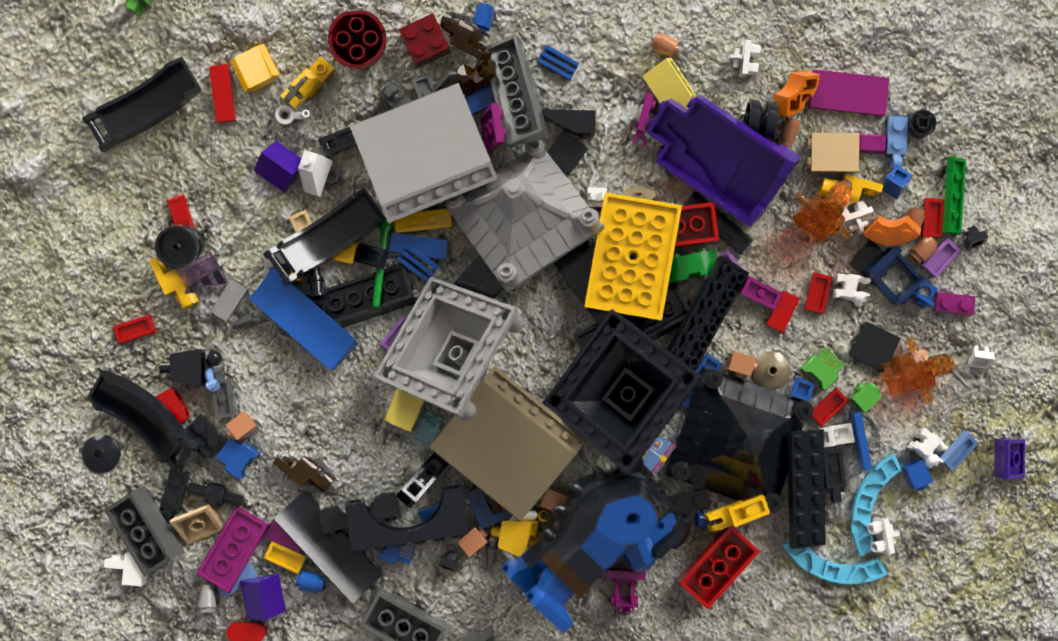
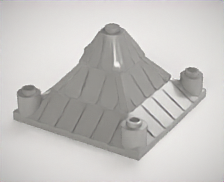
M542 140L526 143V151L495 171L497 180L447 199L444 204L507 293L604 229L597 211L589 208L547 153Z
M430 277L373 377L387 384L392 389H400L449 411L463 421L470 420L476 412L475 404L469 401L472 393L479 382L486 376L489 363L503 341L506 332L516 333L523 328L524 319L516 307Z

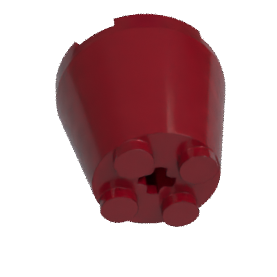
M345 11L337 16L329 27V50L333 57L347 68L364 70L372 67L385 52L387 35L384 26L374 14L368 11Z

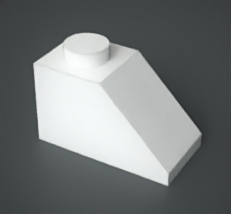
M304 150L298 167L304 192L320 197L333 161L320 154Z

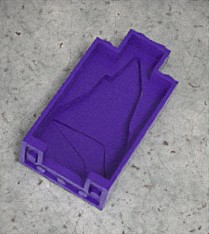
M702 95L695 98L692 97L687 104L688 109L672 98L663 101L658 107V115L653 117L648 123L649 129L647 134L665 145L658 150L656 154L658 158L655 162L749 227L753 226L761 218L802 157L783 144L779 146L770 142Z

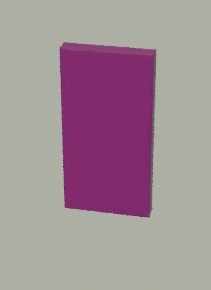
M813 70L812 73L820 74V79L813 98L810 97L809 108L883 117L886 115L890 78Z
M236 506L196 574L225 592L231 593L270 524L240 506Z

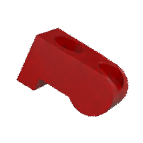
M169 388L156 396L175 415L180 423H184L189 419V410L176 388Z

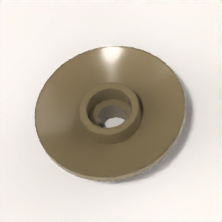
M765 352L756 358L757 369L752 375L759 386L774 390L782 387L788 381L790 365L783 355L777 352ZM771 367H774L776 369V372L774 374H771L769 372V369Z

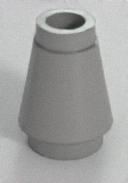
M213 584L201 585L197 606L199 613L215 612L217 604Z

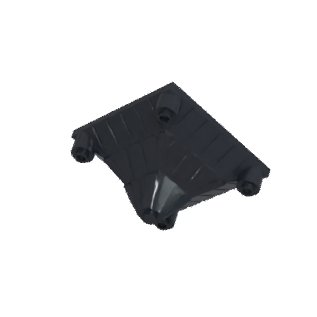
M611 309L542 404L626 474L631 475L642 470L645 453L650 449L691 392L696 393L703 388L704 377L630 323L626 318Z
M703 366L700 375L704 377V386L699 392L693 393L676 442L677 446L674 448L665 475L738 501H745L762 494L765 497L769 511L771 513L779 511L782 507L780 495L788 473L787 432L801 431L803 429L805 421L813 415L812 404Z

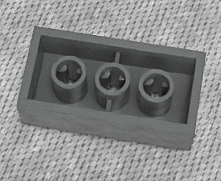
M145 486L130 492L104 509L143 576L150 574L184 553V550Z
M380 588L360 627L385 641H441L448 625ZM386 613L390 614L388 620L384 618ZM406 622L407 626L409 627H405V629L401 628L402 624L400 623ZM420 632H423V633H425V634H424L425 636H422V638H419V637H418V634H419Z

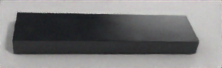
M694 192L683 206L709 202L697 192ZM715 208L718 236L741 255L753 239Z

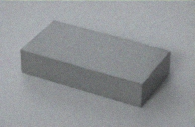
M231 279L210 312L228 322L248 292V289Z

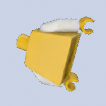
M539 510L537 513L536 511H529L520 522L513 516H510L508 520L502 521L501 527H492L491 537L499 538L498 548L503 550V553L509 560H516L530 547L528 541L536 537L538 521L535 520L547 521L548 519L540 518V514L547 512L546 510Z

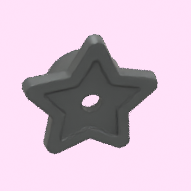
M331 165L326 179L327 189L331 188L334 184L343 185L340 178L344 171L343 169H334Z

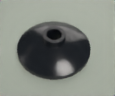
M105 434L92 436L85 442L82 449L84 464L90 470L98 473L112 470L118 464L121 456L118 442L113 437ZM98 450L102 453L100 458L96 455Z

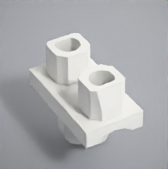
M745 40L742 47V55H740L741 49L735 48V53L730 54L728 60L733 61V68H739V62H741L739 78H745L747 75H757L759 64L749 63L750 57L759 58L761 46L751 44L752 40Z
M864 201L854 204L855 212L851 214L847 207L838 209L836 213L838 229L842 230L849 227L850 232L856 230L858 234L864 233V227L869 226L868 221L872 219L871 214L874 213L872 206L867 207Z
M873 518V522L867 524L869 534H876L877 541L870 544L872 552L895 553V536L900 535L899 530H893V525L890 524L889 518Z

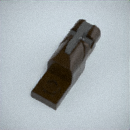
M454 11L445 12L441 18L440 26L453 36L450 44L478 60H490L493 52L487 50L485 45L479 43L482 30L473 24L472 17Z
M486 59L474 69L463 64L454 72L450 71L445 77L434 84L436 91L459 83L462 93L468 97L496 76L493 63Z
M278 456L273 461V464L301 487L306 486L310 481V485L324 493L336 479L334 473L319 457L313 459L312 457L303 456L295 466L292 465L294 462L287 456Z

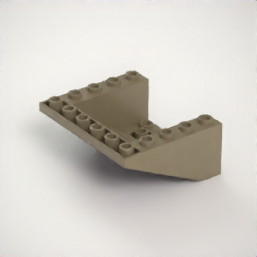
M494 366L472 393L469 400L475 404V415L467 421H463L455 415L429 449L520 522L587 440Z

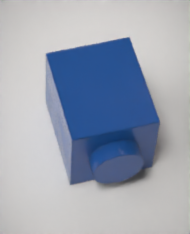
M917 459L901 466L910 488L917 489V491L924 490L929 487L928 484L933 482L924 460Z

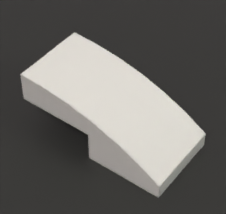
M852 423L817 428L824 430V447L856 442Z

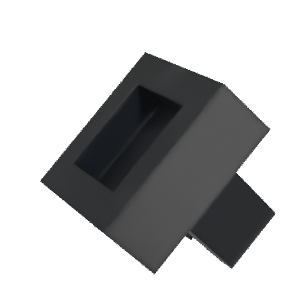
M974 225L967 228L968 231L965 232L967 238L963 245L966 250L973 249L985 244L989 236L985 230L979 232Z
M450 550L447 558L441 556L438 567L456 573L459 562L454 561L457 552Z

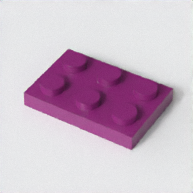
M491 103L480 116L483 144L488 154L493 153L506 139V130L502 128L501 122L503 120V110L499 108V103Z

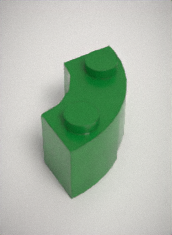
M706 247L695 250L696 253L680 256V253L673 254L668 283L708 275L717 259L715 249L707 251Z

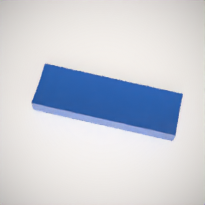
M272 267L257 290L250 296V301L333 372L359 343L294 285L290 284L285 287L282 283L283 279Z

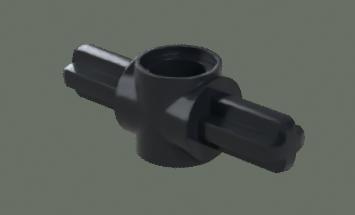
M190 482L187 487V493L203 497L207 504L222 506L224 503L242 506L244 502L243 495L228 492V488L221 484L208 483L207 486Z

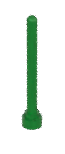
M386 219L385 222L378 226L381 231L379 248L387 250L388 235L393 228L394 221L388 223ZM377 268L372 303L375 309L380 307L384 269Z

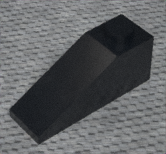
M541 109L544 120L574 136H580V139L588 140L595 136L596 110Z
M433 453L399 491L396 497L411 508L449 464Z

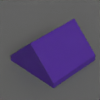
M276 140L261 152L254 171L286 193L299 175L298 167L301 158Z
M995 438L994 477L1002 479L1025 478V439Z
M279 573L240 580L247 619L265 621L286 611Z

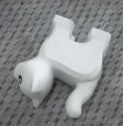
M836 274L834 285L841 283V289H833L832 298L851 300L856 307H861L867 302L870 294L857 291L858 283L869 284L871 278H864L854 274Z
M918 429L914 437L920 438V442L910 441L907 448L914 450L922 457L928 469L944 463L933 452L937 447L943 452L949 447L937 435L930 433L928 429Z

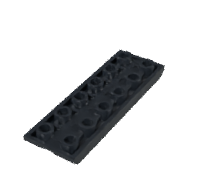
M724 256L716 259L667 348L670 353L694 371H696L749 272Z

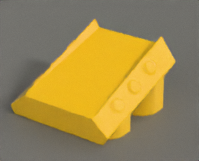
M264 44L258 45L230 61L245 92L258 91L275 82L279 76V71Z

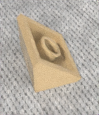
M211 504L170 520L172 526L187 545L221 532L223 529L216 508Z

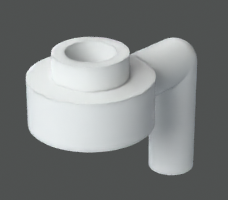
M281 105L275 111V119L281 125H288L293 119H306L310 115L308 110L294 112L288 105ZM282 112L287 113L288 117L286 119L281 117Z

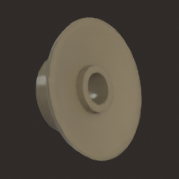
M635 187L624 190L621 195L653 200L656 193L649 188Z

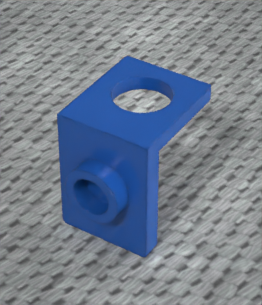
M925 281L923 283L924 286L930 289L929 296L924 297L920 294V290L913 292L910 296V299L915 301L914 304L923 309L935 305L931 300L938 288Z

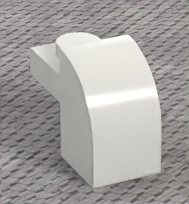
M129 552L125 553V555L113 554L110 558L104 560V568L123 569L122 585L143 586L147 583L148 575L143 576Z

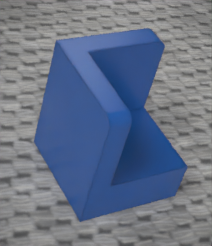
M896 165L886 177L882 190L898 199L908 187L913 175Z

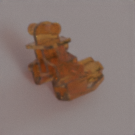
M848 179L837 181L828 190L824 199L818 196L809 199L798 192L794 199L800 202L803 207L798 210L791 224L802 230L801 235H808L815 243L818 241L824 242L828 235L832 237L835 233L849 239L852 233L843 225L845 217L842 213L845 212L852 199V182Z
M914 337L906 338L909 352L903 356H894L891 359L895 374L892 371L891 361L881 363L886 375L884 380L888 382L890 395L900 393L895 381L897 379L902 394H909L910 391L920 390L924 403L932 402L930 388L936 385L935 377H942L953 373L956 369L954 359L947 353L929 356L927 350L918 349Z

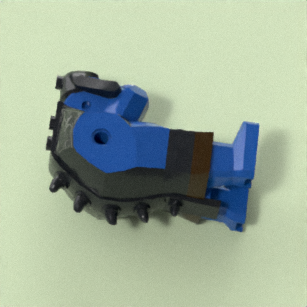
M594 466L592 468L593 473L580 477L577 482H571L567 485L571 492L563 505L553 507V510L558 513L556 523L549 529L545 528L543 533L528 541L530 547L516 560L506 561L501 567L508 578L526 593L525 596L530 599L529 602L563 634L573 626V622L564 604L574 594L581 599L601 574L615 564L622 556L629 568L642 573L651 569L657 558H663L671 548L677 549L688 538L691 531L690 525L694 521L687 514L682 516L676 511L677 508L669 501L671 497L663 489L659 491L656 488L658 484L651 477L647 479L640 472L628 475L619 467L615 470H603L599 466Z

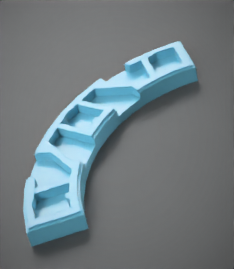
M893 453L883 458L867 473L859 485L853 500L851 533L859 557L872 552L870 544L874 542V537L869 534L867 524L871 523V512L873 511L879 491L890 479L903 471Z
M789 541L782 544L787 554L801 568L828 582L852 585L872 582L888 575L878 557L857 564H839L819 557L808 547L789 548Z

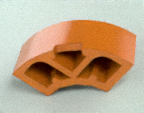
M808 71L791 72L786 86L773 95V102L778 104V114L788 117L803 110L805 103L810 97L813 98L817 90L820 74Z
M878 215L869 223V226L865 227L863 235L878 244L895 246L916 239L920 236L921 228L908 215L896 220L885 219Z

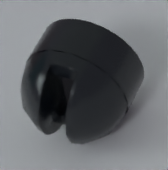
M211 349L206 363L215 366L222 361V356L218 351Z

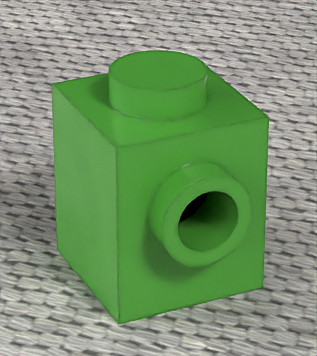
M862 382L853 388L854 392L848 397L854 406L864 413L882 398L879 394L880 389L874 383Z

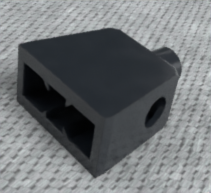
M206 349L170 354V362H160L159 371L160 373H170V381L205 386Z

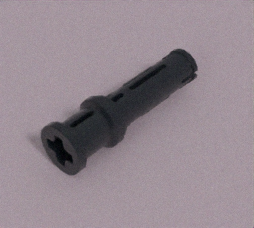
M320 267L310 272L307 283L310 285V300L326 298L323 288L325 279L321 276Z

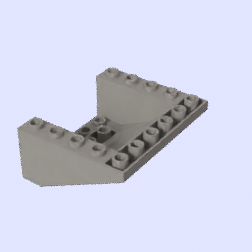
M459 83L350 126L388 223L498 179Z

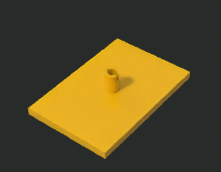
M605 192L600 217L604 229L597 234L584 307L608 312L613 309L620 314L662 321L682 205ZM634 255L636 260H631L629 257Z

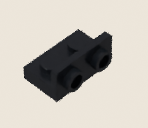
M200 414L187 428H184L189 437L198 443L197 452L204 458L214 457L228 442V439L203 414Z

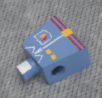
M659 436L643 457L644 466L652 474L656 475L677 445Z

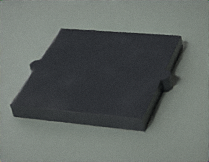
M563 130L547 153L560 170L569 176L588 151V148L580 143L578 138L572 137Z
M868 240L863 248L857 251V255L849 265L864 278H868L863 270L883 251ZM885 271L882 274L881 278L883 277V275H887V271Z

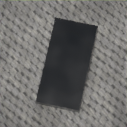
M359 243L353 261L384 269L389 251Z

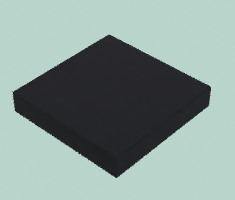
M864 322L849 357L881 372H886L901 337L869 322Z

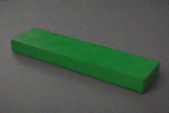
M947 157L942 233L961 235L966 159Z

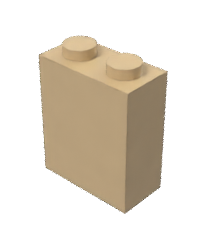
M812 133L811 138L807 139V150H811V157H807V169H810V174H857L859 172V133Z

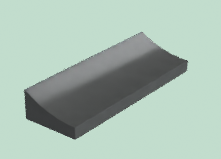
M514 34L487 46L486 49L493 52L490 61L493 63L496 76L490 80L495 101L499 103V108L503 110V120L501 122L502 128L506 130L507 146L513 148L532 141L550 139L523 42Z

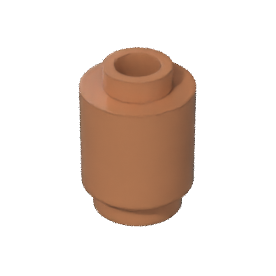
M657 33L651 44L654 51L668 58H671L672 55L676 56L680 48L677 45L678 40L664 33L662 35Z
M924 236L910 249L909 256L917 264L925 262L938 250V243L931 236L928 238Z

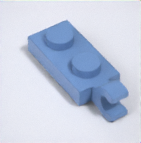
M887 117L885 155H891L890 169H894L896 165L901 167V156L907 155L908 117Z

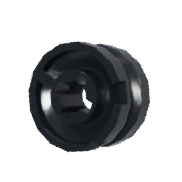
M924 109L910 115L908 118V134L917 139L931 134L937 125L934 114ZM920 121L924 123V126L919 127Z

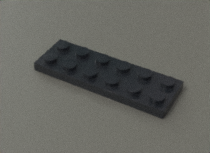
M824 430L787 432L789 548L798 549L826 545Z

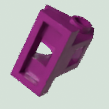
M607 568L606 577L615 579L614 594H611L610 606H614V611L620 615H630V612L638 608V596H635L636 580H646V572L639 573L626 568ZM620 584L630 585V596L619 595Z

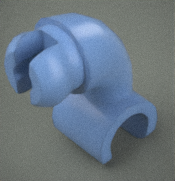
M206 369L204 376L207 380V389L211 392L220 389V384L215 378L214 369Z

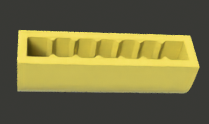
M666 58L642 76L660 104L672 98L688 109V102L692 97H696V94L672 58Z
M397 389L384 420L411 432L425 401Z

